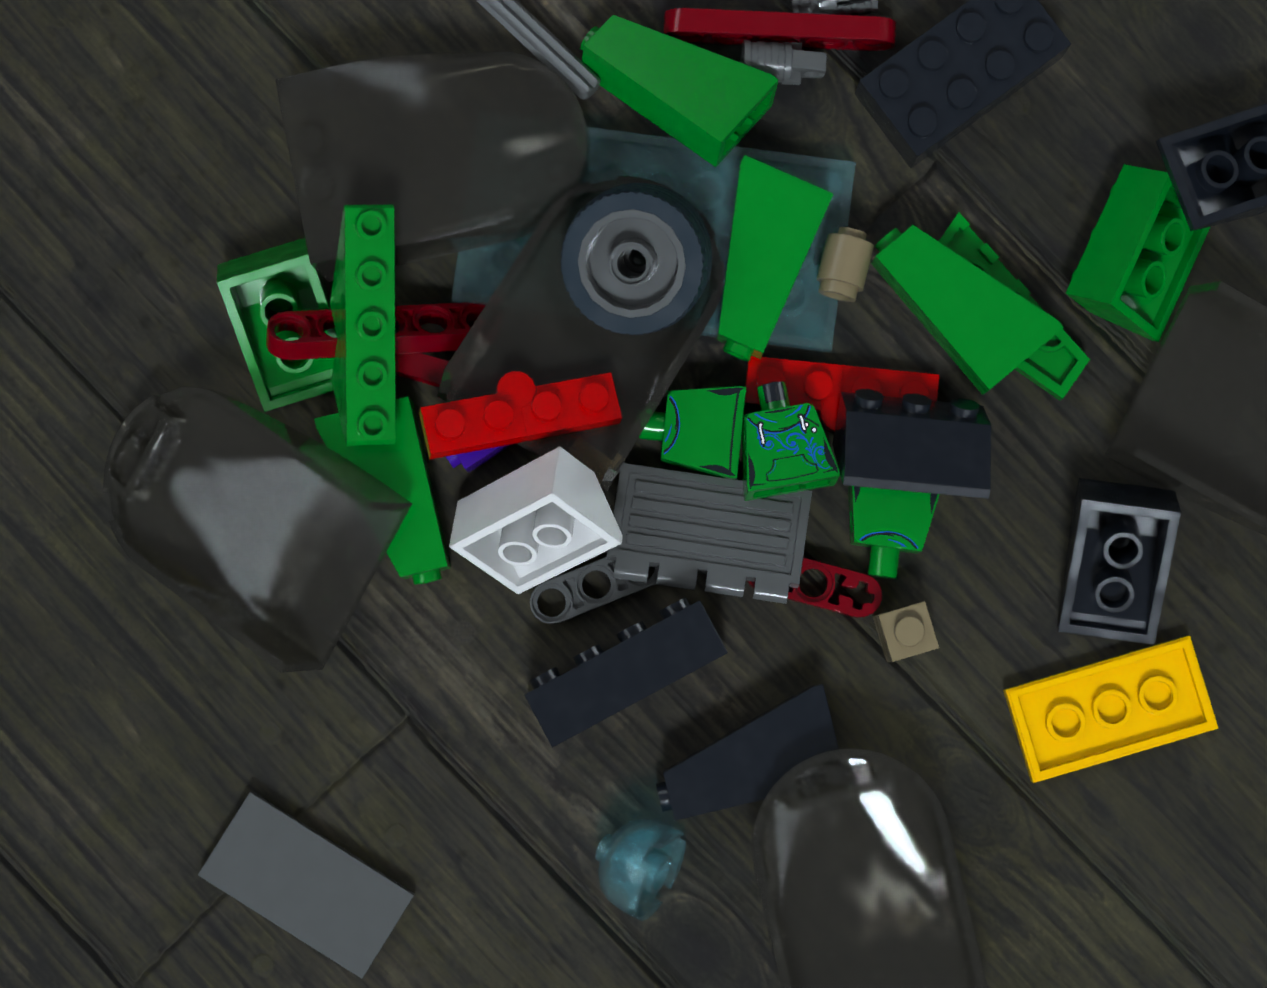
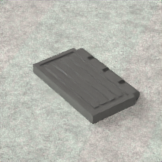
M621 463L613 515L623 538L622 544L607 550V560L615 561L613 578L647 583L649 567H658L656 585L695 590L697 573L707 575L705 592L743 597L745 582L751 581L755 582L753 599L787 604L789 587L798 588L800 584L812 491L805 490L745 501L742 480Z

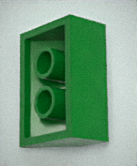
M1123 165L1116 183L1111 188L1110 196L1097 225L1092 230L1090 240L1078 267L1072 274L1071 282L1066 291L1069 297L1090 313L1155 342H1159L1210 230V227L1190 231L1168 172Z

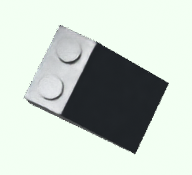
M1267 103L1159 138L1156 141L1190 231L1267 212Z
M1079 478L1070 525L1058 632L1155 645L1181 516L1175 490Z

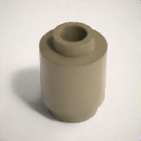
M839 227L838 233L827 234L816 278L820 282L819 294L839 301H856L857 293L862 292L864 289L874 245L866 241L867 234L854 228Z

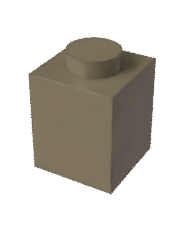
M925 601L872 616L886 662H895L939 648Z

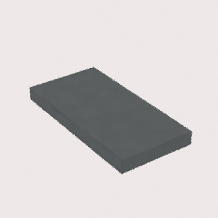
M253 791L246 797L198 874L204 880L361 979L367 973L415 895L414 892Z

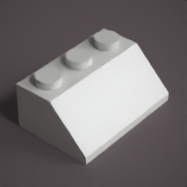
M559 446L457 502L449 547L516 594H520L622 544L623 535L595 472Z

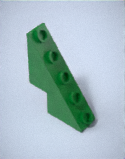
M344 205L330 299V308L337 334L331 382L346 446L395 444L394 205Z

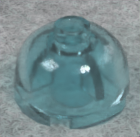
M638 819L622 825L613 835L607 834L604 836L597 848L595 859L599 861L598 880L600 889L608 901L623 913L639 921L646 920L652 916L663 903L655 898L664 884L666 887L672 888L683 863L686 841L679 837L684 835V833L660 821Z

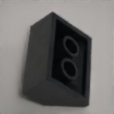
M858 389L855 393L841 392L832 445L843 485L989 499L991 490V423L984 406L964 398H955L951 402L932 401L924 395L913 393L905 394L903 398L884 396L882 393L871 389Z

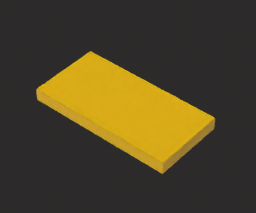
M1190 636L1173 639L1003 690L1032 783L1219 729Z

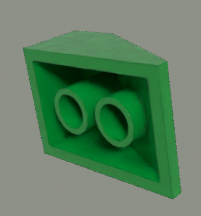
M308 236L218 264L217 285L264 412L334 391L331 382L334 358L284 360L272 355L266 347L267 324L269 319L275 314L286 311L331 309L328 290L310 237ZM335 328L325 331L327 335L337 338ZM281 331L276 334V336L285 341H294L301 338L299 334L293 331Z

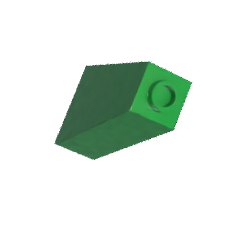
M612 15L600 28L594 26L586 34L580 47L583 51L582 62L600 78L601 82L599 85L714 167L721 163L772 107L779 81L770 73L616 15Z
M744 155L738 173L717 340L725 344L722 349L724 352L738 359L749 361L751 356L761 359L827 211L833 193Z
M914 225L904 233H901L897 228L893 229L874 246L879 253L873 259L872 266L982 395L993 388L1064 328L1057 319Z
M410 397L395 399V444L346 446L339 413L314 418L316 429L399 576L403 579L412 578L414 585L441 580V570L450 569L451 564L415 408Z

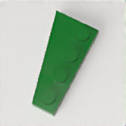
M958 212L938 242L1042 309L1030 296L1031 292L1019 279L1016 280L998 260L999 256L987 243H983L969 227V222ZM1062 329L1014 370L1060 401L1068 393L1090 359Z

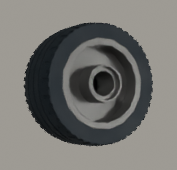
M649 183L622 184L610 188L593 198L572 220L564 237L561 250L563 282L574 305L590 321H594V324L620 334H649L663 330L678 322L693 308L702 296L712 269L711 239L698 211L678 193L663 186ZM633 249L643 254L646 259L645 264L640 265L632 260L631 252Z

